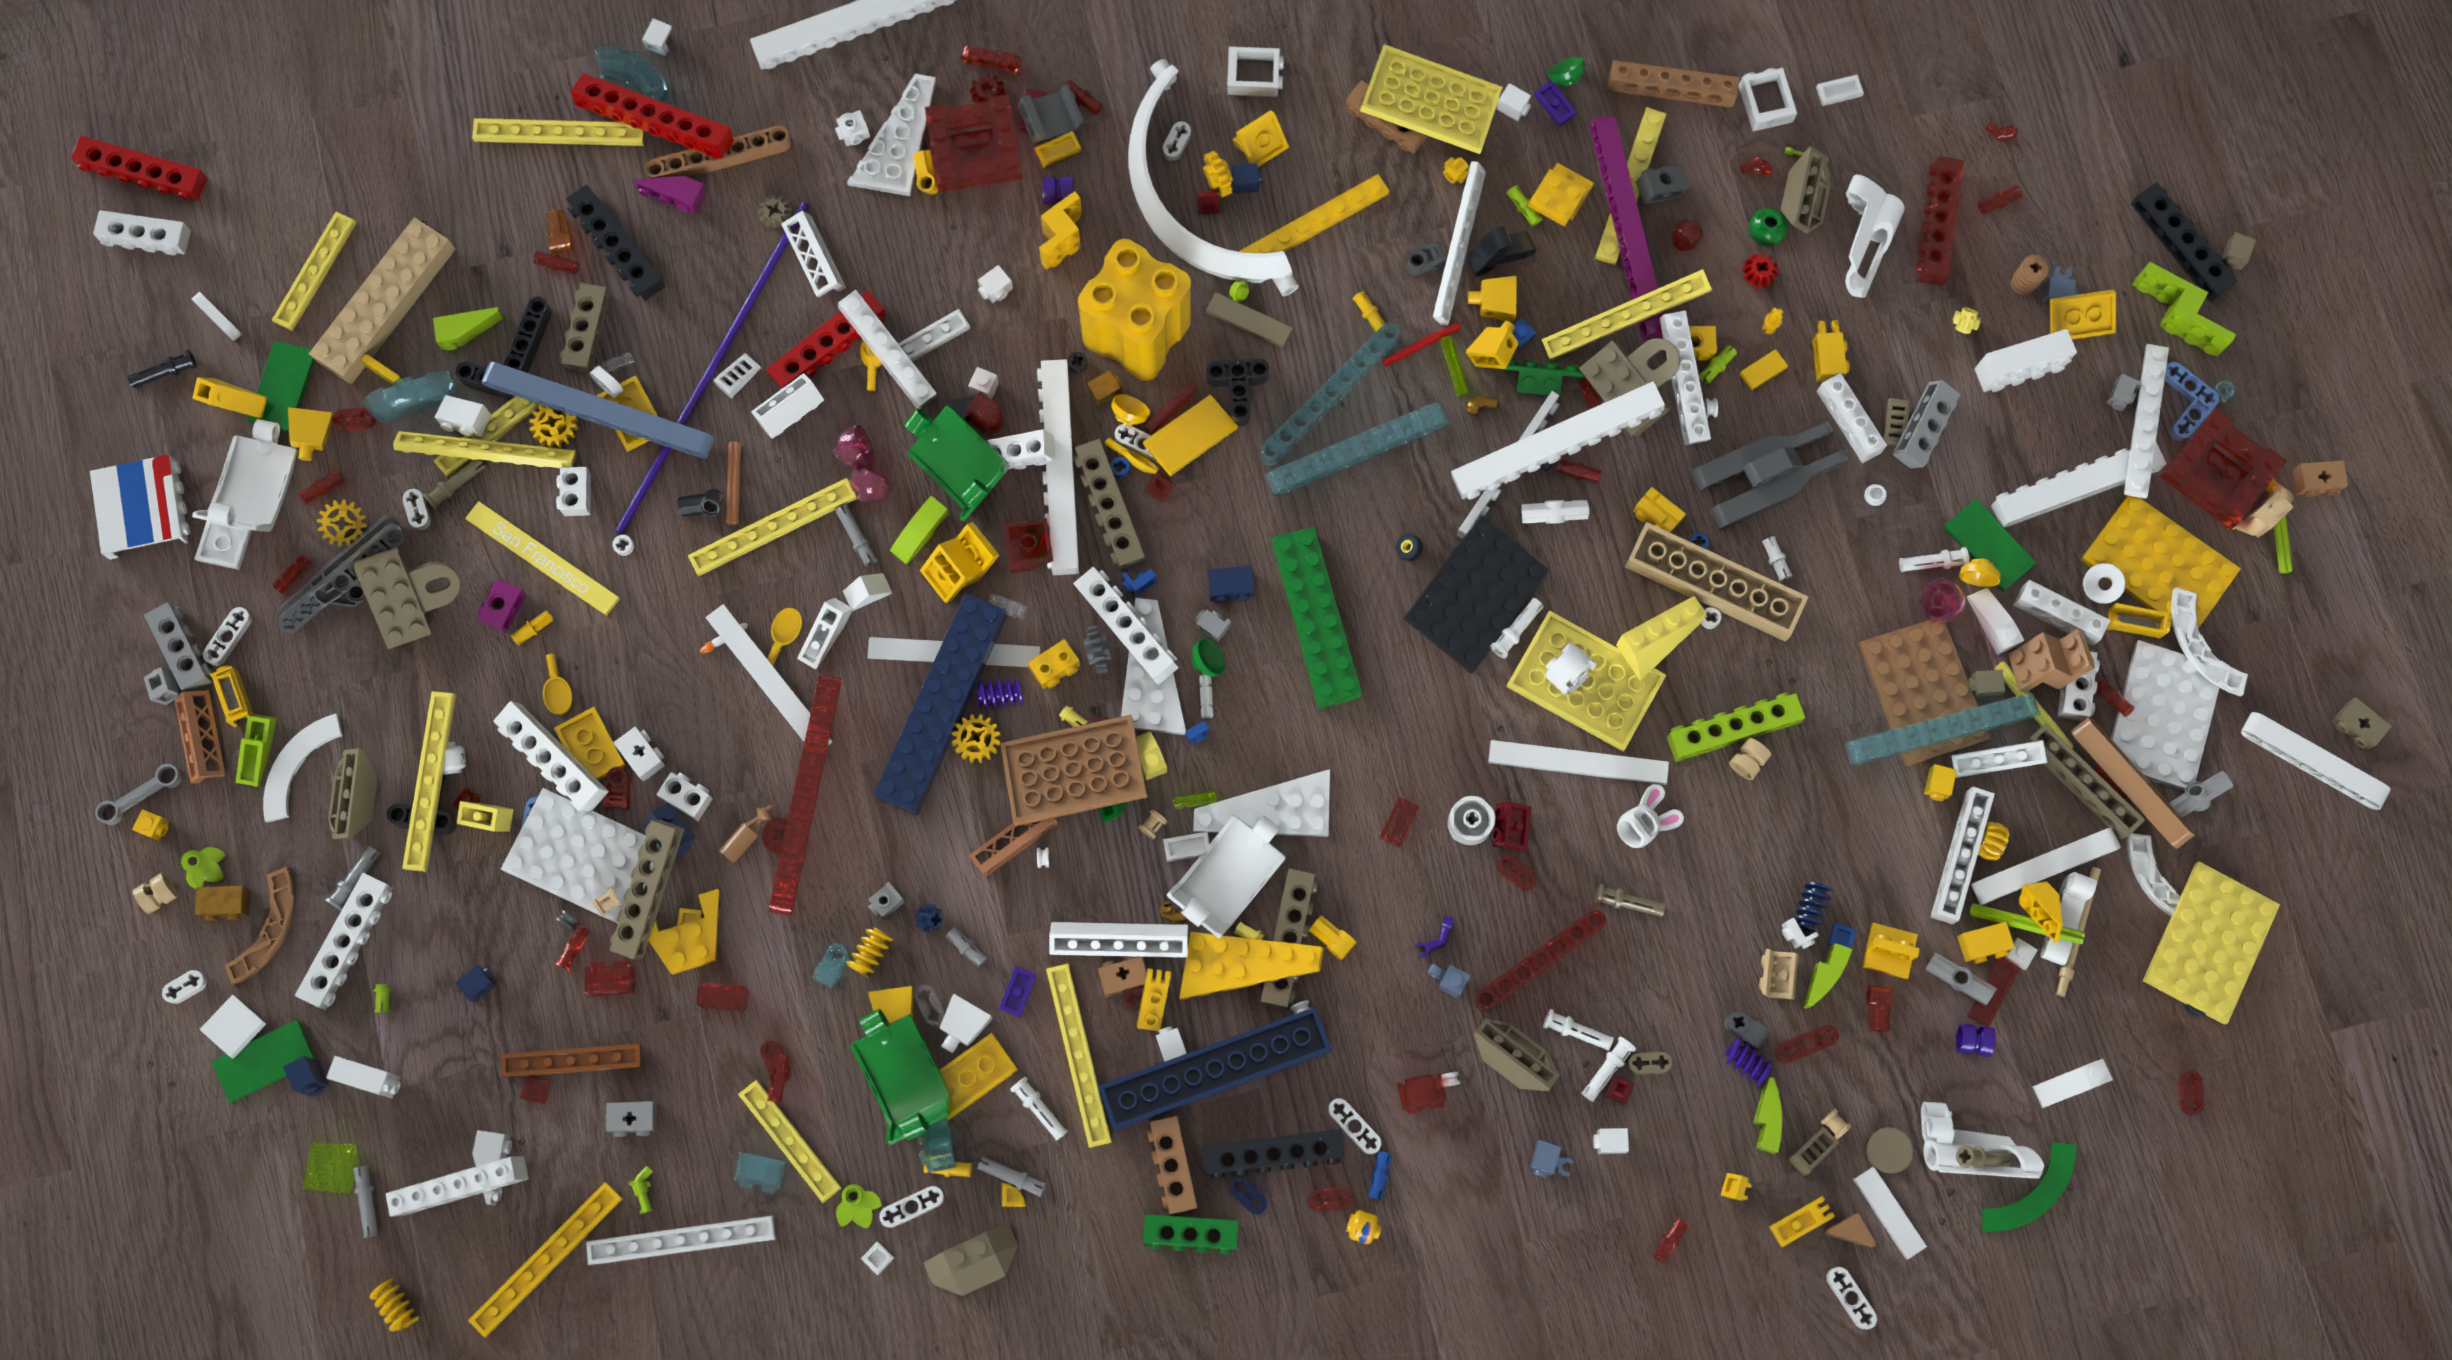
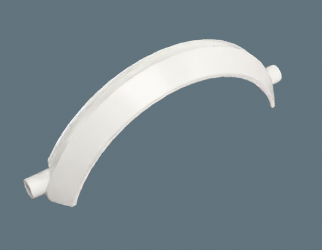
M1166 59L1157 61L1150 68L1156 80L1139 106L1132 126L1128 150L1131 185L1145 220L1166 247L1192 266L1209 274L1235 281L1262 283L1272 278L1282 296L1290 295L1299 286L1293 277L1292 269L1284 251L1262 254L1243 253L1212 245L1180 225L1158 198L1149 176L1146 161L1147 130L1156 102L1163 90L1171 89L1170 85L1177 80L1176 74L1178 70L1173 65H1169Z

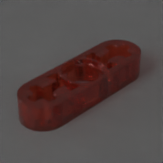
M964 46L960 59L968 64L1010 72H1018L1022 63V58L1016 54L974 46Z
M1832 1025L1822 1026L1778 1045L1775 1049V1057L1783 1064L1791 1063L1834 1045L1839 1040V1032ZM1824 1030L1828 1033L1832 1032L1831 1042L1828 1039H1824L1818 1043L1817 1038L1825 1034ZM1803 1038L1812 1040L1813 1048L1810 1051L1802 1048L1801 1041ZM1793 1042H1795L1797 1051L1789 1055L1790 1059H1788L1786 1056L1782 1057L1781 1052L1784 1051L1783 1047H1785L1786 1050H1789L1795 1047V1045L1793 1044Z

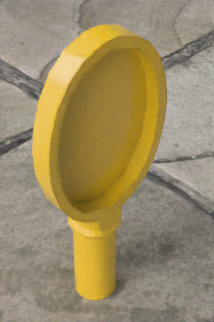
M862 340L860 354L863 363L868 367L867 391L873 392L876 391L877 368L882 363L864 340Z
M1111 438L1106 440L1105 445L1118 453L1119 456L1127 459L1139 470L1150 474H1156L1159 470L1153 462L1144 456L1121 446Z
M794 608L783 609L773 620L771 636L774 644L767 657L772 666H774L782 646L793 642L801 630V615Z
M548 654L546 659L550 679L545 682L543 687V700L551 713L563 715L569 711L572 705V691L568 683L559 677L555 654Z

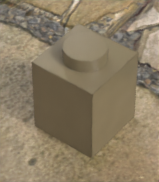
M2235 232L2227 241L2221 259L2222 262L2231 269L2241 270L2249 262L2256 239Z
M2003 670L1975 671L1968 679L1970 691L1973 692L1975 698L1999 697L2005 692Z

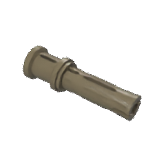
M480 459L472 460L445 482L439 481L437 487L427 494H422V496L436 510L437 506L445 499L453 497L455 490L486 467Z
M1599 884L1595 896L1596 904L1600 902L1609 904L1615 909L1625 907L1662 917L1665 911V903L1625 894L1622 889L1606 888L1603 884ZM1604 895L1613 896V898L1605 897ZM1633 902L1649 905L1651 908L1636 905Z
M1962 1146L1956 1153V1160L1963 1167L1982 1168L1984 1165L2009 1167L2011 1164L2010 1162H2005V1160H2011V1156L2008 1153L1987 1152L1981 1147L1971 1148L1969 1146Z

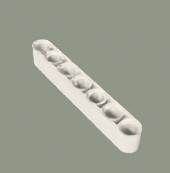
M2252 712L2241 731L2245 738L2371 809L2380 810L2391 790L2383 782L2260 713Z
M2112 827L1979 880L1971 884L1980 905L2018 891L2022 889L2023 885L2040 882L2116 851L2121 846Z

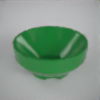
M1573 57L1557 63L1548 71L1549 78L1552 82L1563 87L1579 82L1586 68L1584 58Z
M1774 208L1758 210L1749 222L1751 237L1757 243L1764 246L1779 244L1785 238L1788 231L1786 217ZM1768 217L1774 218L1777 225L1775 227H1768L1765 224V219Z
M1201 638L1194 643L1191 655V663L1194 669L1209 677L1222 674L1225 670V660L1217 644L1209 638Z

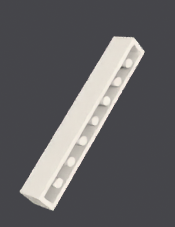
M2157 442L2155 443L2151 474L2160 471L2167 464ZM2127 448L2117 451L2113 457L2108 458L2106 455L2096 459L2094 464L2088 465V463L2077 466L2075 471L2068 472V470L2056 474V478L2049 480L2046 477L2037 481L2034 486L2024 485L2017 488L2015 493L2009 494L2005 492L1996 497L1997 500L1991 505L1998 522L2003 528L2125 484L2130 450L2128 451Z

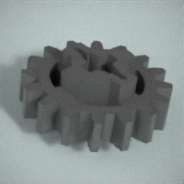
M1097 625L1087 627L1089 638L1084 639L1089 665L1095 664L1097 674L1108 672L1106 661L1111 660L1106 635L1099 634Z

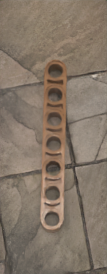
M774 126L733 137L734 142L722 159L710 157L703 152L689 149L652 159L647 162L645 171L649 178L674 176L690 178L785 152L791 147V139L785 127ZM779 137H785L782 141H776ZM759 142H763V143H764V144H763L762 146H760V147H757V146H756V144L759 143ZM738 148H744L741 152H735ZM702 159L700 163H694L695 160ZM681 165L680 168L673 169L674 166ZM661 170L659 174L653 175L654 171Z
M2088 716L2071 730L2075 739L2174 848H2180L2195 836V832L2091 717Z

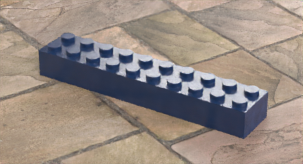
M967 593L964 594L875 789L874 796L877 800L918 816L952 741V732L957 730L956 724H959L1007 619L1006 609Z
M1313 1007L1107 1082L1098 1087L1113 1130L1116 1132L1327 1055L1332 1050L1317 1009Z

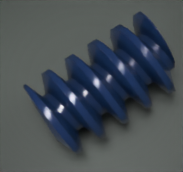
M1807 882L1804 885L1806 891L1801 893L1804 899H1800L1798 902L1801 907L1796 909V914L1799 916H1794L1793 918L1801 929L1812 933H1819L1820 931L1814 926L1822 925L1823 922L1817 919V917L1825 916V913L1820 908H1828V905L1823 900H1831L1826 891L1833 890L1821 883Z

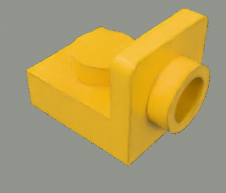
M142 809L132 830L160 841L161 837L168 831L169 820Z

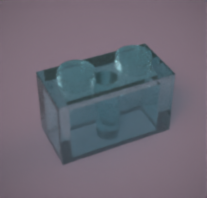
M945 1117L929 1125L927 1132L917 1136L919 1145L923 1144V1151H919L921 1164H926L929 1173L956 1167L951 1127L948 1118Z
M739 1152L733 1180L738 1181V1186L752 1189L753 1185L762 1186L761 1191L775 1193V1189L782 1190L788 1163Z

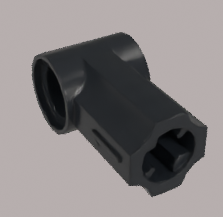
M710 489L704 494L679 497L677 500L679 514L682 517L699 514L715 516L720 511L724 496L719 490Z

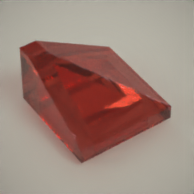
M1158 471L1144 491L1163 503L1174 487V484Z
M465 787L453 803V806L459 809L460 801L479 803L481 796Z
M528 1077L520 1094V1099L546 1104L551 1081Z

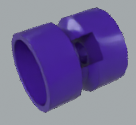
M1064 176L1059 180L1056 177H1043L1044 204H1056L1057 201H1062L1074 192L1073 176Z
M1961 1023L1956 1033L1955 1047L1957 1053L1972 1054L1975 1052L1977 1056L1991 1057L1995 1048V1029L1979 1026L1976 1029L1974 1025Z

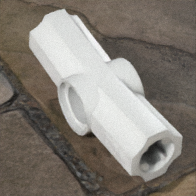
M1564 500L1544 501L1545 503L1521 504L1522 523H1564L1567 520L1588 519L1589 516L1587 500L1565 502Z

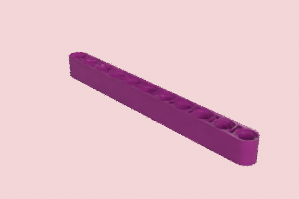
M1614 116L1594 118L1590 121V131L1633 300L1658 289L1616 119ZM1664 312L1638 322L1640 334L1644 341L1663 338L1659 318L1664 315Z

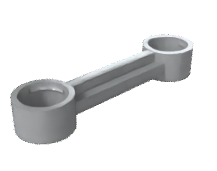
M172 764L161 765L156 770L154 778L117 801L101 802L95 811L96 818L107 825L119 823L123 817V812L163 787H177L183 778L181 770ZM168 769H174V780L170 783H164L162 780L164 772ZM113 805L116 809L114 817L110 820H104V810L108 806Z

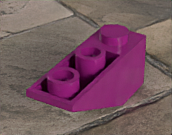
M686 176L635 179L634 181L641 195L648 198L650 196L655 197L665 205H675L680 211L685 213L690 211L696 214L707 193L703 183Z

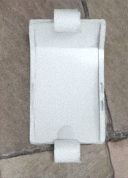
M257 419L253 426V438L255 439L237 435L233 437L219 483L208 510L194 511L192 517L254 531L270 532L273 529L291 479L298 452L297 448L278 444L280 425L278 423Z
M1263 814L1252 828L1237 816H1232L1183 878L1167 893V897L1183 909L1181 913L1197 927L1202 924L1217 938H1220L1286 859L1284 854L1270 844V841L1280 828Z

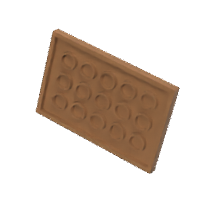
M1943 616L1858 643L1905 767L1984 743L1991 739L1973 692L1970 691L1968 679Z
M1132 715L1000 743L1014 826L1147 798Z

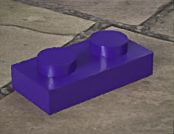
M1552 81L1534 92L1535 98L1559 127L1576 116V110Z
M1015 966L999 1010L1021 1018L1037 974Z

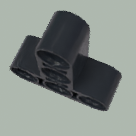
M1500 226L1491 230L1469 252L1467 259L1475 276H1481L1491 271L1497 264L1522 260L1536 253V248L1528 231L1508 234L1506 227Z
M1263 359L1211 362L1207 366V382L1213 387L1229 386L1231 419L1240 427L1248 424L1250 421L1249 385L1264 384L1268 380V363ZM1262 369L1265 373L1257 375L1254 371ZM1235 370H1240L1243 372V374L1240 376H1235L1232 372ZM1214 371H1219L1222 375L1219 377H1213L1211 373ZM1237 390H1241L1245 394L1239 397L1236 396L1234 392ZM1237 411H1244L1246 415L1238 417L1235 413Z
M443 775L438 807L445 782V775ZM414 795L411 806L393 804L388 808L386 816L391 823L397 827L409 829ZM437 808L434 833L442 835L453 833L457 827L456 819L447 812L440 811ZM403 811V818L396 821V814ZM448 818V824L440 828L441 820Z

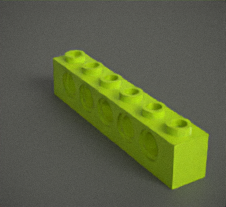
M1786 692L1777 695L1776 700L1768 702V699H1763L1756 702L1753 707L1741 706L1734 709V713L1726 715V712L1714 715L1712 720L1705 721L1703 718L1692 722V726L1684 728V725L1674 727L1667 736V740L1675 762L1745 741L1748 738L1758 737L1799 724L1805 719V715L1797 694L1789 695ZM1772 708L1779 709L1782 716L1776 717L1773 715ZM1751 715L1759 716L1761 723H1754ZM1730 722H1737L1740 725V730L1732 729ZM1709 728H1716L1719 736H1712L1709 733ZM1693 734L1697 736L1698 743L1690 742L1688 735Z

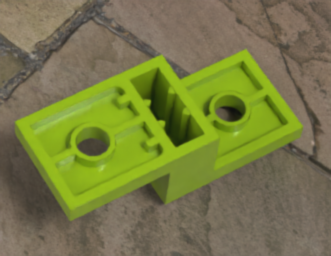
M2149 262L2135 278L2132 285L2137 287L2139 291L2148 293L2156 297L2158 301L2170 305L2159 325L2166 332L2175 334L2183 338L2188 344L2196 345L2207 354L2218 356L2233 342L2236 336L2235 333L2197 314L2208 294L2207 291L2152 262Z

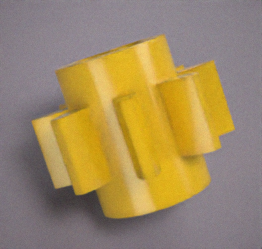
M1451 157L1444 163L1445 170L1443 174L1449 182L1455 183L1458 181L1461 184L1467 179L1469 165L1464 159L1458 157L1454 160Z

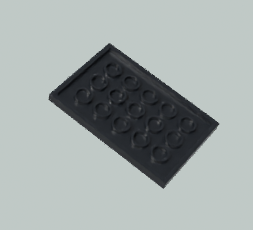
M1480 515L1403 617V620L1469 673H1474L1492 648L1490 645L1496 643L1502 635L1503 629L1507 628L1549 569L1484 516Z

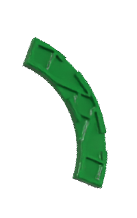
M2051 1143L2049 1162L2039 1184L2024 1198L2013 1204L1998 1208H1982V1232H1999L2018 1228L2032 1222L2049 1210L2059 1199L2070 1180L2076 1158L2077 1144Z

